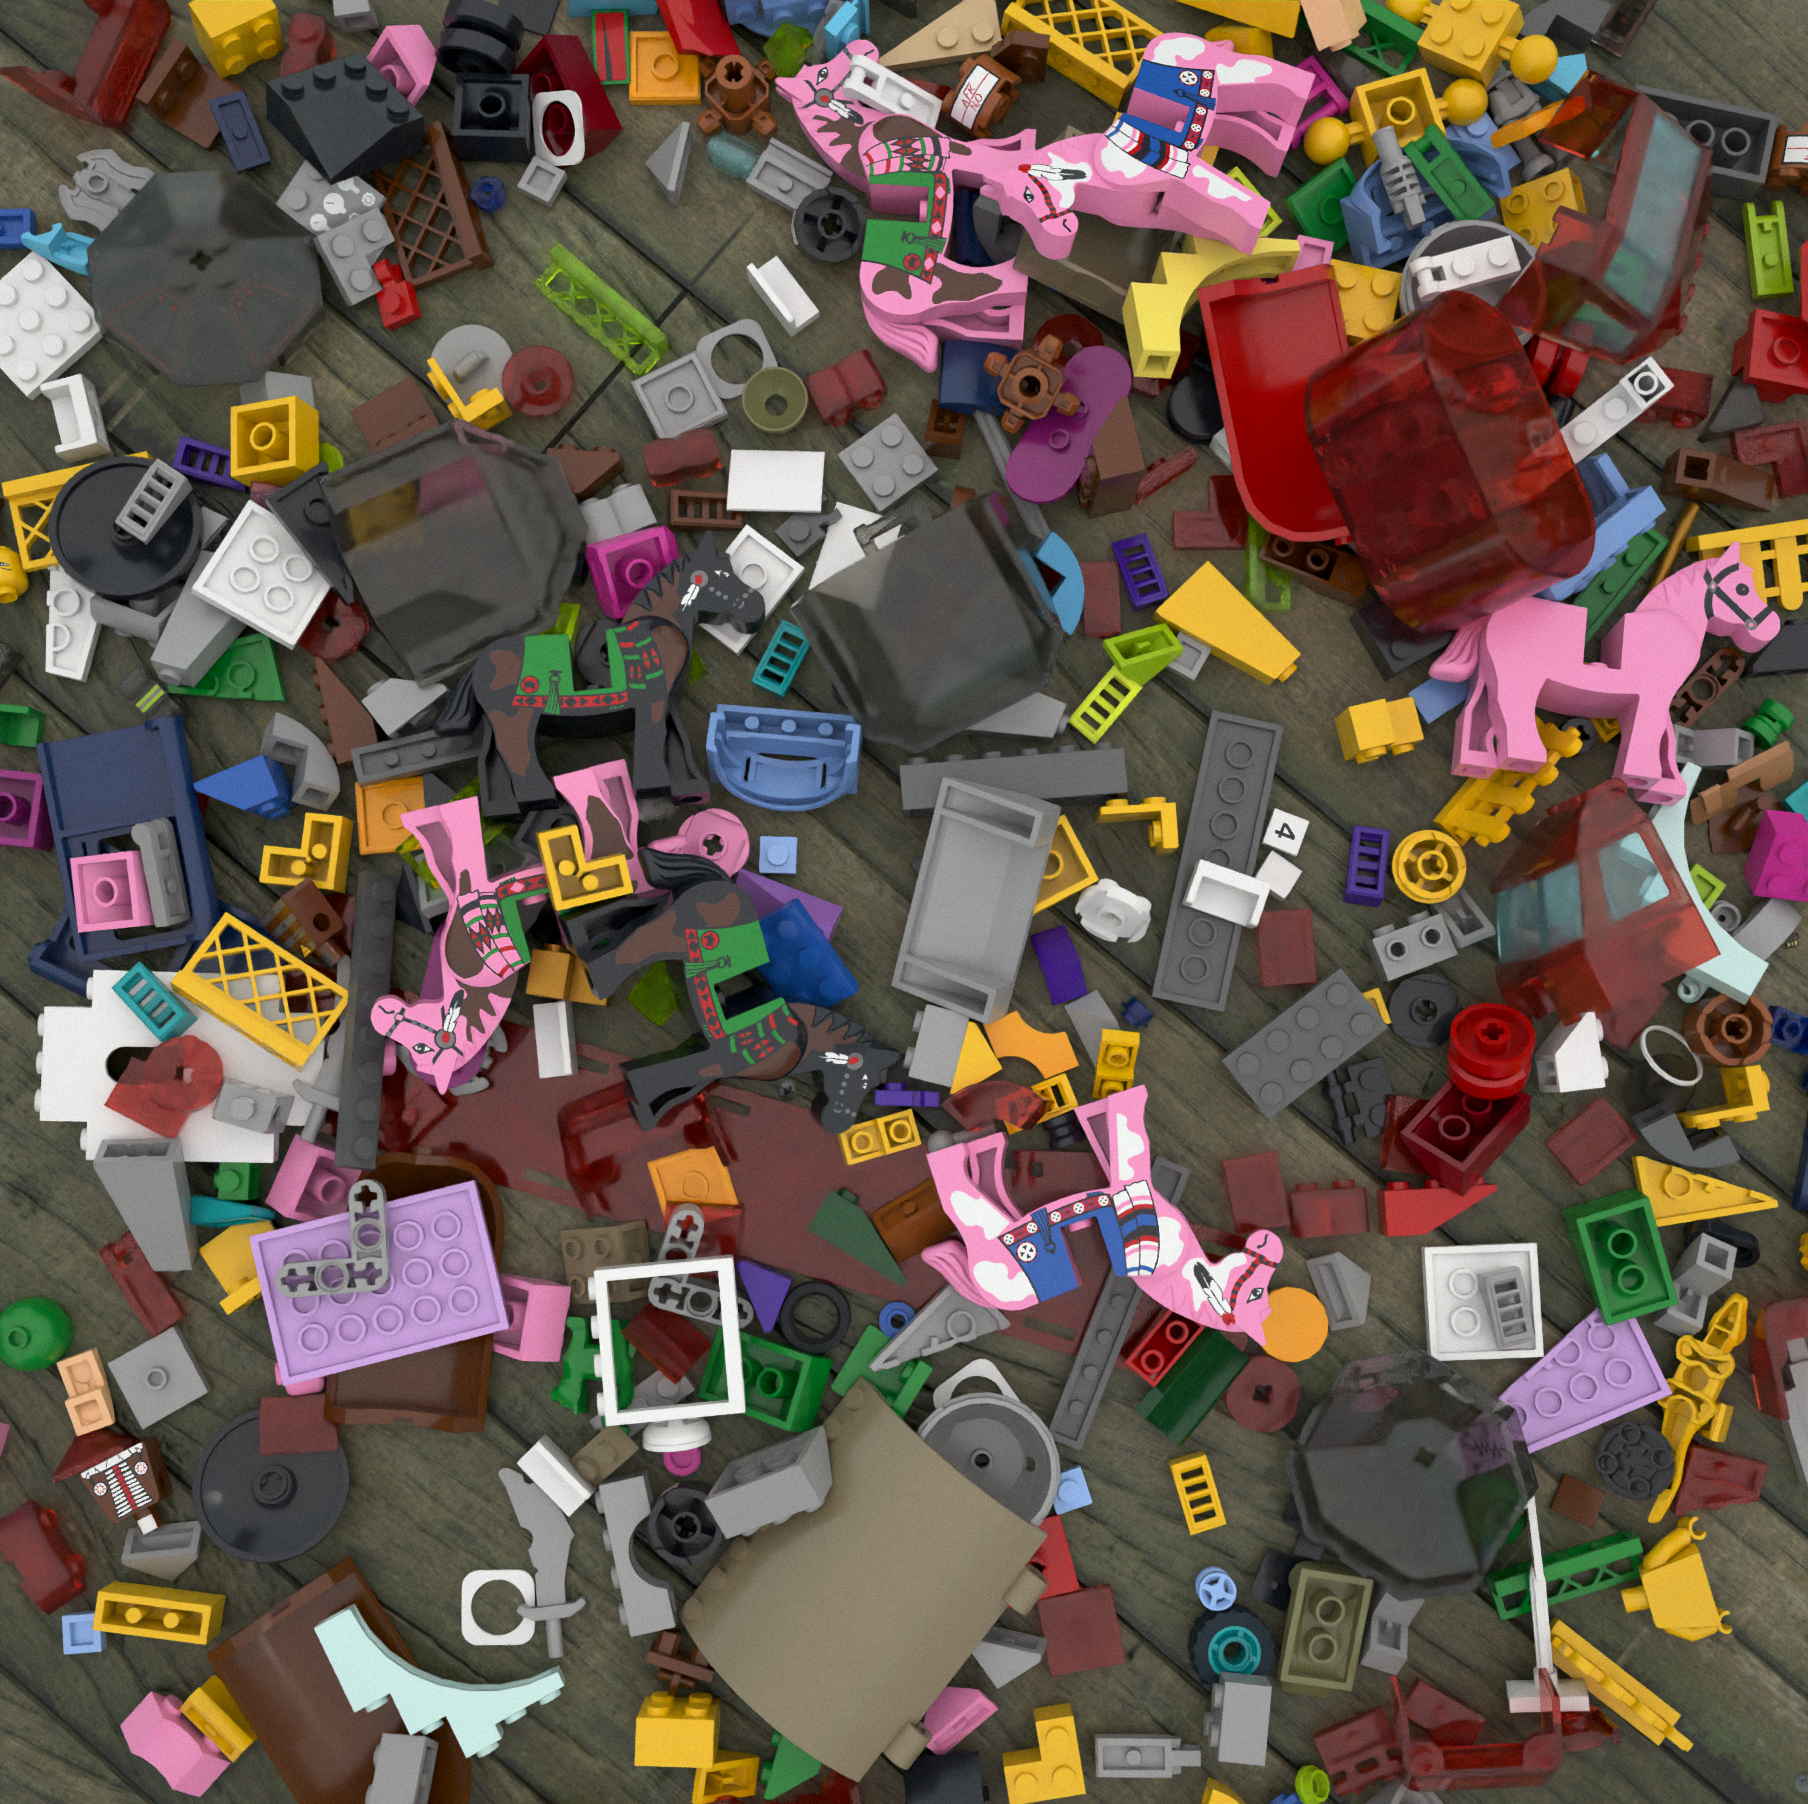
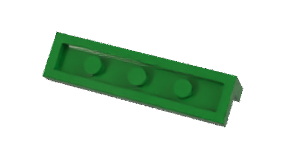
M1360 0L1367 22L1360 28L1359 32L1370 36L1372 46L1361 49L1354 45L1352 41L1350 45L1340 49V51L1386 78L1403 74L1419 50L1417 43L1424 30L1373 0ZM1302 12L1298 26L1312 34L1305 13ZM1394 50L1405 58L1396 70L1384 62L1381 52Z
M1624 1530L1542 1556L1546 1583L1561 1579L1555 1592L1547 1595L1548 1606L1640 1578L1637 1566L1641 1563L1638 1554L1644 1551L1639 1537L1628 1530ZM1627 1557L1631 1565V1569L1619 1573L1606 1568L1608 1563ZM1531 1560L1484 1574L1497 1616L1501 1621L1532 1612L1529 1585ZM1596 1567L1590 1582L1579 1584L1570 1579L1573 1574ZM1603 1572L1609 1574V1576L1601 1578ZM1568 1583L1574 1586V1587L1565 1589ZM1525 1590L1519 1604L1505 1608L1502 1600L1503 1596Z

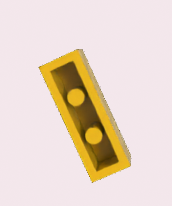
M114 1581L98 1591L92 1630L206 1645L221 1632L226 1595Z

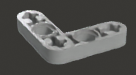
M375 1179L361 1180L355 1183L349 1191L352 1257L295 1261L284 1265L277 1272L275 1279L276 1287L282 1295L298 1298L369 1292L378 1290L387 1284L391 1276L387 1195L385 1187L381 1182ZM365 1185L369 1186L370 1192L377 1193V1199L372 1200L370 1203L371 1213L379 1211V1218L367 1217L361 1220L358 1219V1213H366L365 1201L358 1200V1193L364 1192ZM368 1223L374 1224L380 1231L379 1241L372 1246L364 1244L359 1236L362 1226ZM369 1262L374 1263L375 1269H381L382 1275L375 1279V1284L371 1283L369 1277H357L354 1279L356 1286H351L353 1273L349 1263H355L354 1271H363L369 1268ZM311 1266H316L314 1280L317 1289H312L313 1281L299 1284L297 1290H293L291 1283H286L285 1277L292 1274V1269H296L297 1275L305 1276L313 1274ZM328 1266H338L343 1271L344 1279L340 1286L330 1287L325 1283L323 1273Z
M684 1203L673 1210L656 1262L668 1261L665 1255L672 1248L684 1250L687 1254L686 1259L695 1258L704 1230V1214L699 1206L693 1203ZM687 1215L693 1216L694 1224H690L686 1239L680 1237L682 1222L680 1220H685ZM689 1273L650 1278L648 1297L654 1306L723 1326L721 1305L720 1312H716L718 1297H720L719 1284L690 1277ZM664 1283L671 1284V1291H668L666 1296L659 1295V1288H662ZM682 1287L687 1288L685 1291L684 1302L679 1301L680 1294H682ZM736 1289L737 1303L743 1304V1311L738 1313L740 1329L750 1324L753 1319L754 1307L749 1295ZM696 1292H706L711 1296L712 1301L707 1307L699 1308L694 1306L690 1299Z

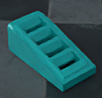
M782 620L750 681L751 685L785 701L814 641L815 634ZM785 633L803 640L801 647L784 640ZM779 646L797 653L795 658L792 659L777 652ZM773 658L789 665L788 672L772 665ZM767 671L784 678L782 683L780 684L765 677Z
M140 961L112 987L114 992L161 1042L167 1044L174 1043L198 1019ZM144 978L147 983L132 996L129 992ZM155 990L157 994L145 1006H142L140 1003ZM166 1002L168 1006L154 1017L152 1014Z
M193 1195L191 1197L190 1223H193V1225L222 1228L268 1222L275 1219L276 1211H271L268 1208L230 1200H218V1198L204 1195Z

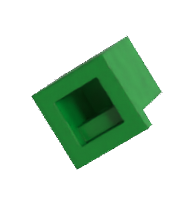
M220 1162L219 1168L216 1169L214 1174V1189L218 1191V1200H252L261 1198L263 1163Z

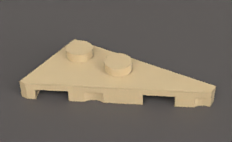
M963 0L880 57L879 64L895 72L966 61L968 57L976 59L984 53L990 56L992 46L998 41H1002L996 1Z

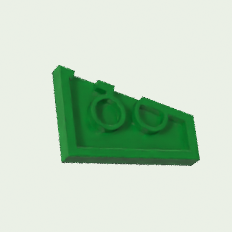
M263 633L235 639L195 687L183 684L179 686L167 684L169 693L176 696L288 703L273 639Z

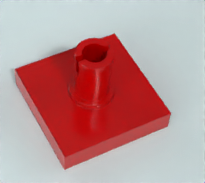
M1049 1514L1038 1526V1528L1047 1533L1048 1537L1028 1561L1050 1582V1586L1039 1600L1080 1589L1060 1514Z

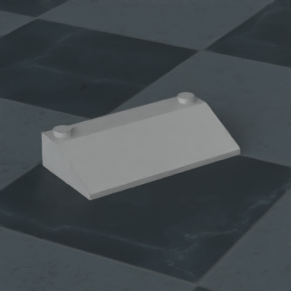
M943 776L891 986L987 1025L1007 1015L1060 816L1061 806L1030 795Z

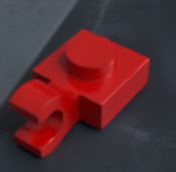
M386 258L374 263L375 274L384 287V290L376 293L384 327L395 330L421 318L414 285L406 280L403 281L399 264L395 263L390 266Z

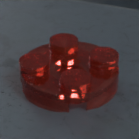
M331 588L298 643L313 656L321 657L325 661L344 660L352 654L350 653L355 651L358 646L361 647L365 642L369 630L368 615L355 597V602L346 607ZM333 615L335 620L340 621L339 627H333L332 633L328 634L326 628L322 627V623L324 620H327L328 616Z
M193 1035L175 1037L164 1041L150 1053L144 1064V1086L146 1092L158 1107L167 1111L172 1110L185 1114L198 1112L206 1108L216 1099L223 1082V1064L220 1056L212 1046ZM182 1066L185 1069L190 1067L194 1071L191 1073L192 1081L186 1084L183 1080L178 1082L173 1080V1077L177 1074L176 1069Z
M1267 1354L1249 1356V1364L1224 1393L1225 1405L1231 1416L1243 1427L1262 1432L1277 1431L1286 1426L1296 1414L1298 1409L1296 1406L1300 1396L1298 1379L1289 1366ZM1259 1384L1263 1387L1269 1385L1271 1388L1267 1393L1269 1400L1265 1403L1260 1399L1253 1400L1254 1388Z

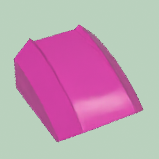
M666 526L635 531L586 545L585 559L587 560L597 595L596 599L606 616L615 620L624 617L631 603L644 586L663 568L680 557L675 535Z

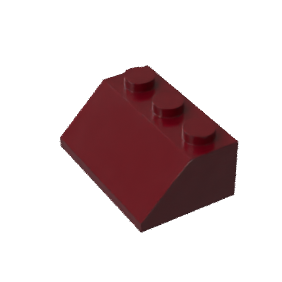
M545 34L515 70L514 74H529L531 107L538 93L572 90L578 94L582 103L585 143L583 161L604 151L623 128L579 37ZM555 101L547 107L542 120V134L545 144L556 156H563L570 150L575 135L572 114L568 107L560 101ZM572 165L555 166V167H557V168L563 170V169H566V168H568V167H570V166H572Z
M1449 1079L1400 1132V1137L1433 1179L1463 1197L1529 1123L1531 1096L1520 1090L1511 1097L1502 1099L1476 1098L1462 1092Z

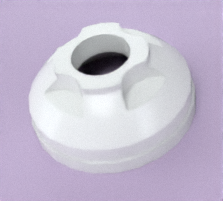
M702 1417L649 1422L643 1431V1448L653 1452H676L703 1446L712 1439L710 1425Z

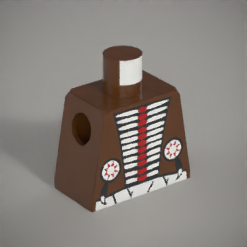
M156 1435L79 1474L81 1481L111 1523L116 1524L133 1515L142 1535L164 1524L155 1503L172 1495L173 1490Z

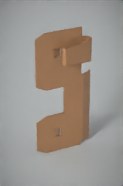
M1786 740L1726 770L1729 778L1728 782L1722 785L1716 784L1698 793V797L1690 800L1692 822L1695 825H1699L1735 807L1738 801V788L1760 778V787L1764 791L1789 780L1794 772L1793 749H1790L1789 742Z

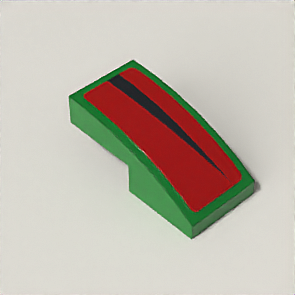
M628 9L592 10L594 70L602 86L631 84Z

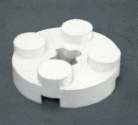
M1105 878L1099 880L1097 885L1089 886L1082 891L1076 904L1075 912L1076 914L1080 913L1082 916L1081 925L1091 934L1111 942H1117L1118 937H1129L1127 943L1140 940L1145 935L1151 919L1150 910L1152 906L1146 898L1137 896L1119 887L1115 881Z

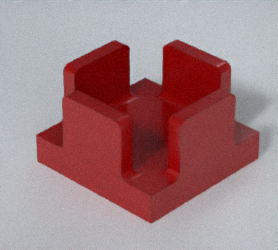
M1757 308L1749 314L1748 330L1734 344L1731 376L1739 377L1743 374L1742 382L1754 384L1748 389V398L1779 404L1795 393L1808 395V327L1800 321V317Z

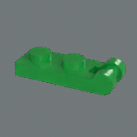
M1432 122L1424 129L1425 134L1416 142L1411 140L1403 149L1458 221L1479 219L1497 203L1451 145L1440 127L1435 122ZM1435 146L1440 155L1430 162L1425 153Z

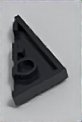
M322 461L268 497L265 503L343 604L348 607L355 602L353 583L347 567L340 522L337 519L335 497L332 495L328 476V464Z

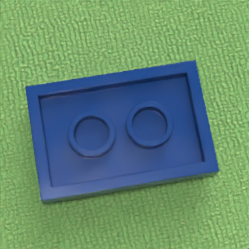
M798 897L758 918L770 962L758 966V969L776 994L809 1000L825 1007H830L857 993L860 987Z

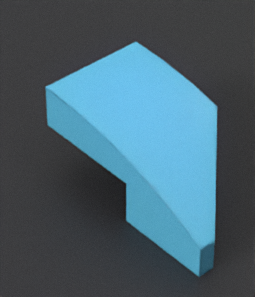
M62 223L52 225L53 229L50 232L35 236L29 231L21 235L20 238L23 245L51 262L85 276L91 274L106 253L102 241L73 232L65 233ZM95 250L99 251V255L97 257L93 256V252Z

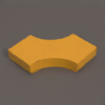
M1580 92L1549 104L1526 117L1503 126L1490 137L1493 148L1496 149L1525 138L1550 124L1576 114L1587 106L1584 93L1581 94Z
M1018 1011L1007 1014L1005 1017L988 1025L983 1024L996 1058L1008 1056L1023 1058L1032 1063L1044 1079L1079 1066L1065 1031L1053 1034L1039 1032L1028 1026L1022 1020Z

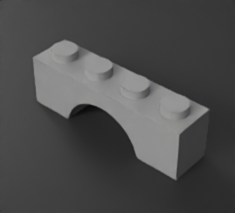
M648 1469L606 1478L600 1483L599 1491H595V1501L599 1514H605L607 1528L603 1529V1539L607 1552L612 1551L615 1566H611V1577L614 1588L621 1589L623 1603L619 1604V1614L622 1626L629 1627L630 1637L676 1627L679 1616L677 1615L678 1609L672 1581L658 1578L646 1571L638 1561L634 1551L635 1529L639 1522L651 1513L655 1505Z

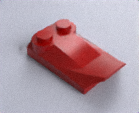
M656 0L678 55L725 57L736 54L742 56L720 0Z

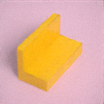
M216 1675L211 1676L201 1687H198L179 1709L233 1763L257 1739V1736L224 1683Z

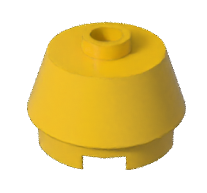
M1421 830L1410 834L1398 845L1393 856L1392 871L1395 882L1405 895L1421 903L1433 904L1449 899L1460 889L1466 876V859L1459 844L1449 835L1436 830Z

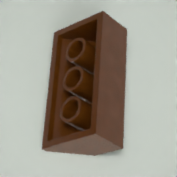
M1128 396L1119 398L1093 440L1088 457L1084 458L1085 467L1082 468V478H1079L1080 487L1076 488V494L1080 509L1087 510L1089 519L1130 510L1146 470Z

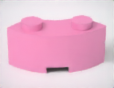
M151 1691L120 1725L131 1753L144 1758L155 1766L166 1778L173 1790L201 1797L229 1766L231 1761L179 1710L183 1705L179 1698L174 1695L164 1697Z

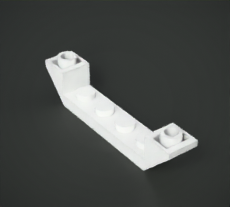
M1651 356L1622 378L1618 385L1498 479H1494L1465 502L1487 531L1529 502L1641 415L1675 386Z

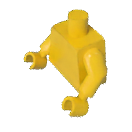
M1683 1516L1678 1520L1677 1528L1663 1537L1644 1556L1643 1563L1637 1566L1643 1585L1620 1590L1626 1611L1630 1613L1650 1608L1656 1628H1663L1666 1633L1691 1642L1713 1635L1716 1631L1729 1634L1732 1631V1626L1721 1623V1619L1723 1616L1729 1615L1730 1611L1715 1605L1696 1543L1690 1544L1691 1540L1704 1539L1706 1532L1705 1530L1692 1531V1524L1699 1519L1698 1517Z

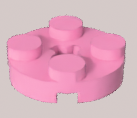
M716 808L707 809L686 819L679 829L678 835H683L687 840V846L683 854L698 855L716 863L731 879L746 865L751 847L749 834L741 821L732 813ZM714 836H719V843L724 846L723 850L715 852L713 856L707 855L708 848L703 845L706 839L712 840Z

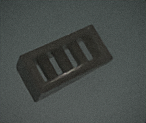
M1312 32L1307 36L1301 54L1305 59L1313 54L1349 102L1355 87L1365 84L1370 73L1369 69L1341 50L1331 52L1330 47L1318 51Z

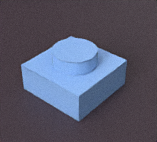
M760 836L759 873L797 875L798 838Z
M1080 1464L1061 1470L1057 1496L1053 1502L1057 1515L1093 1503Z
M95 1610L67 1612L62 1616L64 1655L102 1652L107 1648L106 1632L92 1630Z

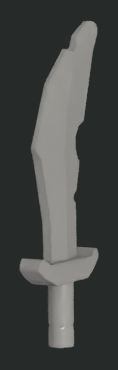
M345 955L337 962L336 984L349 991L351 959L348 955ZM336 994L334 1000V1009L342 999ZM347 1007L339 1017L340 1026L333 1035H329L327 1047L329 1058L324 1060L313 1088L303 1085L299 1079L292 1082L294 1089L301 1098L313 1104L299 1138L312 1144L316 1140L327 1110L339 1113Z
M509 1467L502 1468L498 1475L506 1487L521 1527L528 1529L532 1534L533 1542L528 1552L533 1567L538 1570L535 1573L537 1605L528 1606L522 1603L518 1607L517 1613L532 1621L545 1620L549 1658H559L564 1656L561 1618L572 1616L587 1601L584 1596H580L576 1601L566 1602L565 1576L570 1543L575 1534L561 1508L535 1482L529 1484L525 1482L523 1474Z

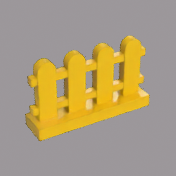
M1808 519L1686 538V553L1698 551L1699 561L1720 558L1725 552L1724 547L1731 546L1732 543L1738 541L1740 544L1739 560L1754 570L1751 573L1754 590L1762 601L1767 604V597L1776 596L1778 606L1786 611L1796 610L1802 605L1803 592L1808 591V582L1801 583L1798 555L1808 553ZM1806 534L1807 544L1797 546L1796 536ZM1770 540L1771 550L1761 551L1760 541ZM1772 559L1775 587L1765 588L1762 560Z
M1535 714L1536 727L1547 751L1546 763L1538 772L1533 774L1497 769L1488 780L1469 777L1435 817L1433 822L1443 833L1449 835L1462 847L1471 836L1475 837V841L1483 847H1486L1489 842L1499 843L1503 841L1511 830L1510 826L1506 823L1513 814H1524L1534 805L1535 799L1530 794L1536 786L1549 785L1557 778L1559 771L1554 766L1561 757H1572L1582 748L1583 743L1578 738L1581 733L1575 727H1569L1565 732L1560 731L1553 723L1548 722L1545 725ZM1496 745V746L1494 747V750H1495V753H1496V755H1497V745ZM1518 780L1523 781L1518 788L1513 787ZM1494 809H1499L1495 816H1490Z
M1554 1616L1549 1623L1552 1662L1573 1679H1584L1586 1689L1658 1746L1667 1737L1683 1751L1686 1750L1688 1752L1691 1749L1693 1743L1674 1727L1681 1716L1676 1710Z

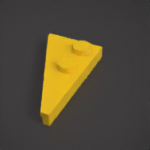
M1631 1156L1637 1190L1649 1197L1657 1227L1778 1207L1777 1200L1763 1193L1744 1189L1718 1179L1654 1161L1644 1156Z

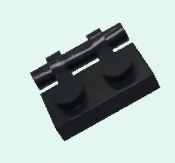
M1383 1057L1345 1066L1348 1078L1346 1082L1339 1083L1336 1070H1333L1323 1078L1325 1088H1322L1325 1100L1329 1099L1335 1118V1120H1332L1334 1131L1339 1132L1342 1145L1357 1142L1353 1127L1358 1125L1362 1126L1365 1138L1403 1129ZM1352 1092L1358 1113L1349 1115L1343 1095Z

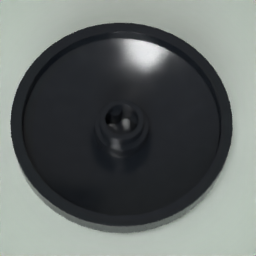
M119 456L95 462L70 478L62 487L53 503L48 526L49 540L53 553L69 577L79 586L93 594L114 600H137L159 594L182 579L191 569L200 553L204 536V522L201 508L192 490L147 545L115 523V520L138 484L155 462L154 460L136 456ZM166 479L161 483L168 489L173 485ZM154 491L151 495L160 502H162V500L164 499V497L156 491ZM146 503L141 507L152 515L156 511ZM136 514L132 518L133 521L144 528L148 523Z
M265 1407L252 1410L224 1425L211 1438L202 1451L195 1468L192 1485L195 1513L207 1536L230 1555L244 1561L262 1564L288 1561L315 1548L337 1525L349 1496V1464L345 1451L333 1431L313 1415L289 1407Z

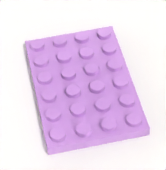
M476 1180L387 1202L391 1276L387 1284L374 1291L290 1298L282 1295L275 1284L277 1272L288 1263L352 1257L349 1211L249 1236L283 1386L511 1327ZM370 1206L366 1207V1213H358V1219L361 1220L367 1217L379 1218V1211L371 1213ZM368 1223L362 1226L359 1236L364 1244L372 1246L379 1241L380 1231L377 1226ZM369 1262V1268L363 1271H354L355 1263H349L353 1273L351 1286H356L354 1279L357 1277H369L371 1283L375 1284V1279L382 1275L381 1269H375L372 1262ZM331 1265L325 1269L323 1279L330 1287H338L343 1282L344 1274L341 1268ZM311 1266L313 1274L305 1276L297 1275L296 1269H292V1274L285 1277L286 1283H291L293 1290H297L299 1284L313 1281L312 1289H317L314 1280L316 1266Z

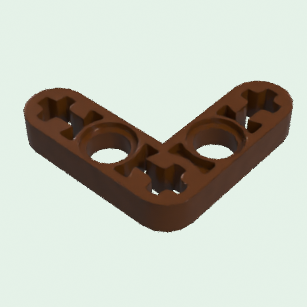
M1733 647L1719 649L1711 654L1675 693L1669 709L1674 711L1682 707L1685 702L1691 707L1687 708L1680 715L1681 721L1672 724L1685 728L1692 726L1742 674L1746 662L1739 650ZM1727 657L1731 659L1732 662L1729 665V670L1721 673L1717 678L1711 675L1722 665L1721 660ZM1695 681H1703L1708 685L1710 694L1706 700H1700L1694 696L1692 685Z

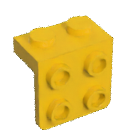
M1761 1065L1720 1067L1719 1070L1727 1104L1676 1113L1679 1122L1684 1123V1128L1697 1127V1129H1707L1721 1126L1719 1119H1721V1122L1733 1120L1734 1122H1745L1758 1119L1757 1112L1770 1110L1767 1093L1770 1091V1084L1766 1073L1761 1070Z

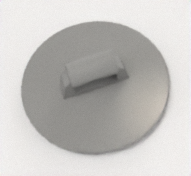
M470 324L454 328L439 340L432 352L431 358L433 357L465 406L471 403L470 398L475 393L485 388L491 391L497 387L504 398L512 385L515 373L512 351L502 336L488 327ZM451 398L445 400L447 404L453 402Z

